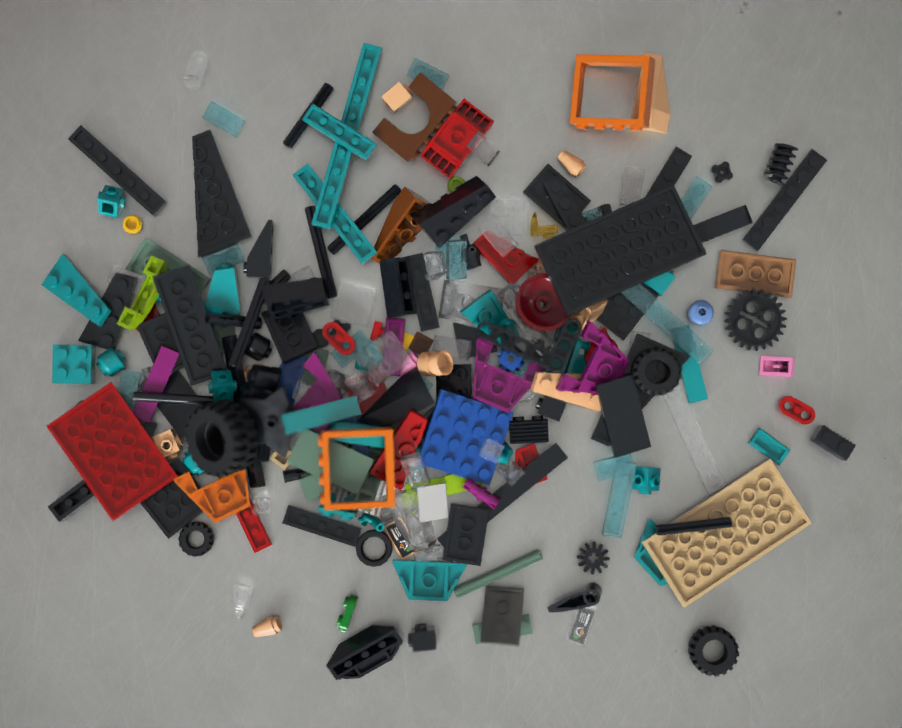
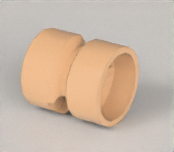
M446 350L422 352L417 359L418 371L425 377L448 375L453 369V357Z

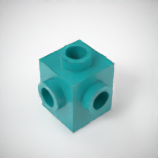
M105 185L102 192L99 191L97 196L98 214L117 217L121 208H124L126 204L124 189Z
M231 370L211 371V382H208L209 393H212L214 401L223 399L233 400V393L237 392V383L232 378Z
M633 466L632 489L640 490L639 494L651 495V491H659L661 468Z

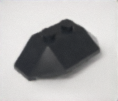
M372 625L340 643L327 663V668L336 680H341V678H361L391 661L400 645H402L403 640L395 627Z

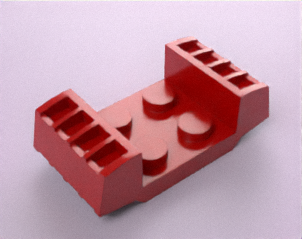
M464 98L420 154V157L451 179L481 138L493 126L494 121Z

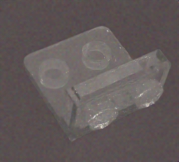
M388 331L360 348L356 355L358 364L365 368L369 380L375 383L377 387L384 384L389 376L409 365L412 361L392 331Z

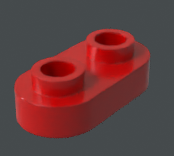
M335 322L325 324L322 330L324 338L340 354L349 355L353 353L356 347L353 338L339 324ZM331 328L336 330V334L333 336L329 334ZM344 342L350 344L348 349L342 347Z
M792 396L782 397L778 402L779 411L800 424H810L815 419L814 409ZM786 402H789L791 405L789 409L784 407ZM803 411L807 412L805 419L801 416Z

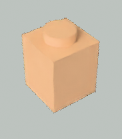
M398 82L382 96V100L395 114L412 100L410 95L412 91L406 84L402 86Z

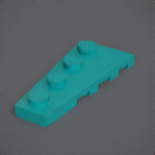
M62 254L41 285L101 327L111 313L110 308L92 289L88 281L83 278L79 270L70 262V259L65 254Z

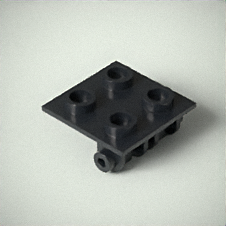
M453 364L450 374L436 375V400L440 389L472 399L471 364Z

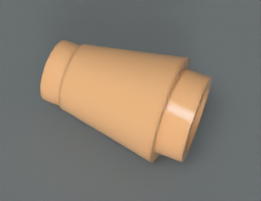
M565 150L557 158L571 176L578 177L586 168L582 159Z
M270 616L252 627L255 637L278 634L282 630V624L278 616Z

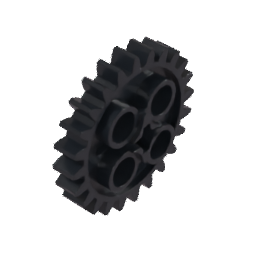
M752 289L751 294L748 290H745V296L738 293V300L731 299L734 305H727L731 310L730 312H724V314L729 316V319H725L723 322L729 323L725 330H731L728 337L735 336L733 343L740 341L739 347L742 348L746 344L747 350L750 351L753 346L754 350L758 351L759 346L765 350V344L772 347V340L779 341L776 335H783L780 328H786L782 321L787 320V318L781 316V314L786 312V310L779 309L782 303H775L778 297L770 298L771 292L764 295V290L761 289L757 294L756 289ZM753 301L756 308L753 312H749L747 304ZM770 310L773 315L772 319L766 321L764 313ZM743 311L753 317L757 316L758 320L770 325V328L768 329L758 323L753 324V320L741 315L740 312ZM740 319H745L747 322L744 329L738 327ZM761 327L763 329V335L762 337L757 338L755 336V330Z

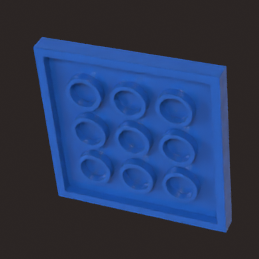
M440 389L416 463L466 479L471 478L476 482L490 486L498 462L496 456L499 457L498 453L501 452L513 412L506 413L480 401Z

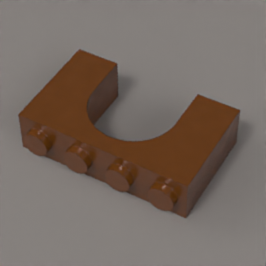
M421 72L408 88L427 103L430 110V119L427 126L416 134H407L397 128L387 118H383L372 132L407 162H410L411 159L413 161L417 159L421 153L419 149L423 144L425 146L429 144L433 138L431 134L435 129L438 131L444 124L443 119L447 114L450 116L457 108L455 106L457 102Z

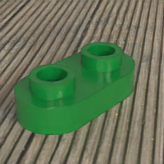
M351 594L350 598L346 596L343 608H346L344 615H339L336 626H339L338 631L346 633L358 596Z

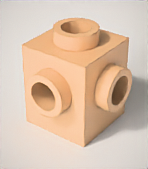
M174 429L153 437L157 448L164 458L167 457L170 460L179 456L178 452L182 450L183 442L179 435L175 434Z

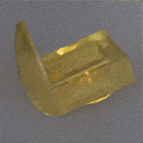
M535 212L531 220V236H543V239L555 237L554 234H558V225L538 227Z

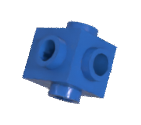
M515 346L517 352H523L521 349ZM503 349L497 354L499 357L497 362L500 363L498 367L507 372L519 371L525 363L522 361L523 358ZM513 355L515 358L514 362H508L507 357Z

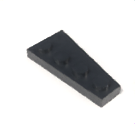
M118 272L115 273L101 298L110 308L111 313L101 327L89 320L78 341L104 349L113 348L115 351L117 350L122 327L117 325V322L124 308H128L135 277Z

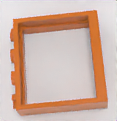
M576 54L570 123L575 125L576 128L586 130L587 127H594L596 130H605L606 127H612V130L623 131L624 128H631L632 131H642V128L649 129L655 59L650 55ZM585 66L643 67L638 119L581 117Z
M393 428L322 430V435H318V447H322V454H319V466H323V474H319L320 486L324 485V493H320V504L324 505L325 510L395 507ZM384 436L386 500L330 502L328 438Z

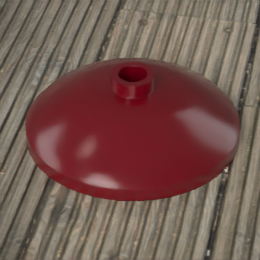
M547 273L529 277L518 289L516 309L519 317L527 326L538 331H552L564 325L570 318V316H566ZM540 302H544L546 307H540Z

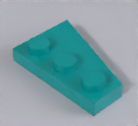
M492 290L486 291L459 311L476 326L482 322H489L497 326L503 319L508 318ZM488 326L480 328L487 335L491 333V329Z

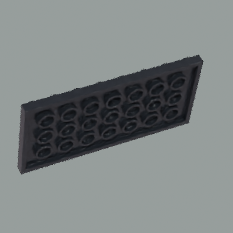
M674 185L534 246L567 317L707 254Z

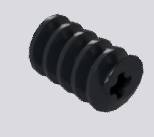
M785 143L774 144L776 150L771 152L774 158H769L771 165L766 166L769 172H764L763 176L774 184L785 186L781 180L788 179L784 172L791 171L786 166L793 165L789 158H796L792 151H798V148Z

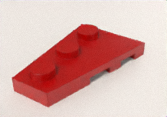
M487 230L472 244L480 250L481 255L510 286L540 260L530 256L520 248L510 245L507 241Z

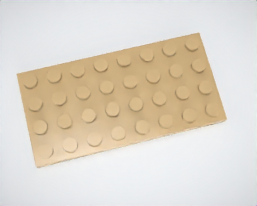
M771 459L762 462L671 522L680 523L731 517L732 527L660 536L654 533L642 541L645 549L683 607L688 606L812 524Z

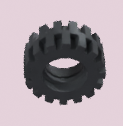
M191 522L185 525L179 533V546L189 556L197 557L204 555L214 544L212 529L203 522ZM199 531L203 534L204 543L200 547H194L189 543L188 538L191 532Z

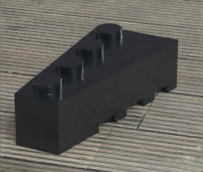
M475 176L456 187L452 193L442 195L440 200L433 204L425 205L423 210L415 211L410 216L428 238L440 248L495 199L496 196L486 183L478 176Z

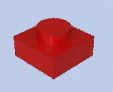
M374 322L370 340L378 342L379 338H383L385 328L382 327L383 323Z

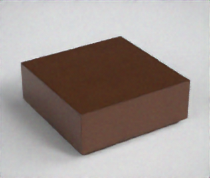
M417 331L409 349L418 354L427 352L434 340Z

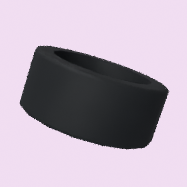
M376 529L363 533L356 544L358 558L362 563L371 567L381 566L386 563L393 549L389 536L383 531H376ZM370 537H378L385 543V553L379 559H369L363 552L364 542Z

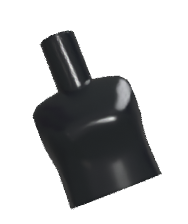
M467 234L460 235L463 246L460 250V255L466 270L482 266L480 250L474 245H470Z

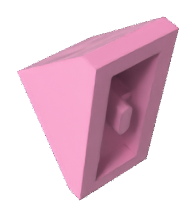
M761 356L759 375L793 377L795 358Z

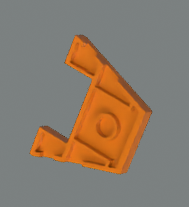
M245 469L227 475L200 489H197L189 472L174 479V482L214 523L250 507Z

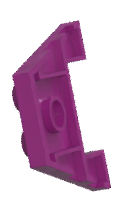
M587 320L580 336L596 343V346L580 379L577 380L562 373L555 387L558 391L597 394L595 384L623 376L630 361L606 338L594 323Z
M477 338L473 399L509 413L531 388L535 373L545 372L546 369L530 362L525 376L522 378L487 364L494 345Z
M314 352L303 364V367L314 375L317 381L294 405L297 411L343 399L321 363L319 356ZM328 424L310 428V430L320 434Z

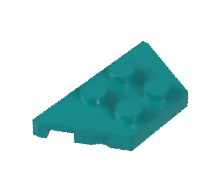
M649 518L634 558L660 586L668 583L642 544L643 540L656 533L657 525Z
M393 560L392 562L409 600L448 601L467 564L457 562Z

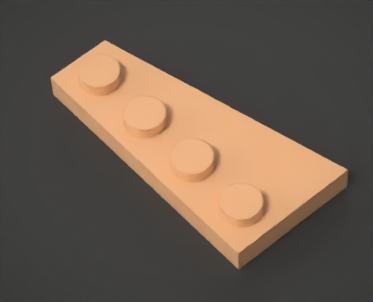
M535 373L531 391L600 412L601 407L597 394L558 391L555 387L562 373ZM564 373L577 380H579L582 375L577 373Z

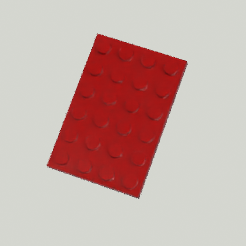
M112 382L46 426L113 522L178 477Z

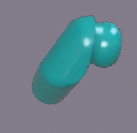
M504 441L501 449L502 452L498 453L499 457L496 456V460L501 464L508 463L513 454V449Z
M363 513L358 518V521L363 526L370 523L378 532L383 531L385 525L377 517Z

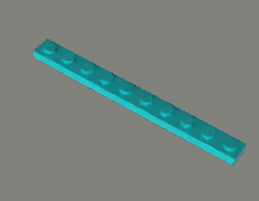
M363 43L341 119L343 123L358 132L383 50L382 47ZM336 141L311 223L314 226L329 230L332 228L353 152Z

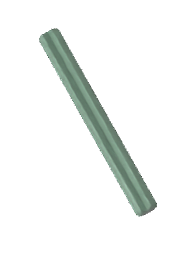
M535 550L455 587L454 593L457 598H460L541 561L543 556L539 550Z

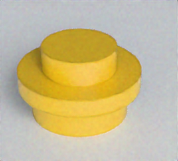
M128 215L123 220V228L127 233L136 234L142 228V221L136 215Z

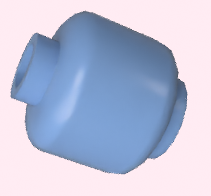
M698 300L689 306L687 314L692 323L704 325L711 321L714 310L709 302Z

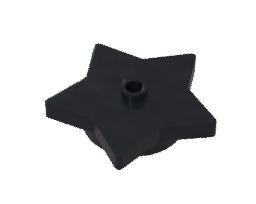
M282 385L265 398L242 397L240 403L243 406V410H247L250 414L249 417L255 422L254 427L258 431L256 436L259 444H267L282 457H286L292 436L297 433L286 435L281 418L283 414L297 411L290 403L286 387Z

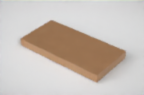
M720 250L715 288L741 292L748 290L749 293H752V289H756L757 294L762 289L765 295L771 292L772 296L791 298L796 259Z

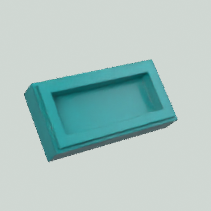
M760 427L748 441V444L779 466L790 452L789 448Z

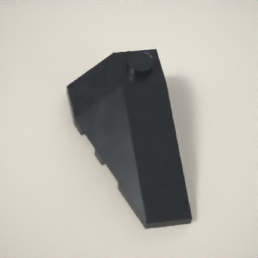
M418 369L401 376L357 420L358 423L388 427L404 419L410 409L417 412L433 404L434 401Z

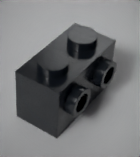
M426 623L416 624L411 629V633H408L409 648L412 647L413 652L436 650L435 626H426Z

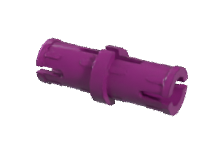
M468 478L462 487L472 493L478 501H483L492 509H495L501 500L489 492L487 487H482L471 478Z

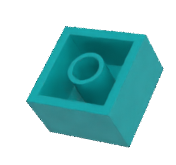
M53 345L52 383L95 384L96 346Z

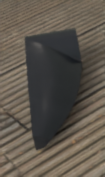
M590 583L586 586L585 590L576 592L547 607L549 613L564 612L594 606L600 601L602 588L597 583Z

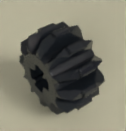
M595 541L592 542V548H590L588 543H585L587 550L585 551L583 548H580L579 551L583 555H577V559H583V561L578 563L579 567L586 564L583 569L584 572L591 568L590 573L594 575L595 568H597V571L602 573L600 566L608 567L603 561L610 560L609 557L603 556L608 553V550L601 551L603 544H599L596 548ZM592 553H596L595 555L598 556L594 563H591L590 559L588 560Z

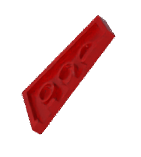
M412 409L409 410L393 434L395 487L401 491L403 490L405 479L410 471V465L415 457L418 443H420L428 421L425 416ZM384 448L369 469V473L386 482Z

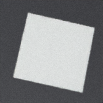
M446 483L417 488L420 523L448 518Z

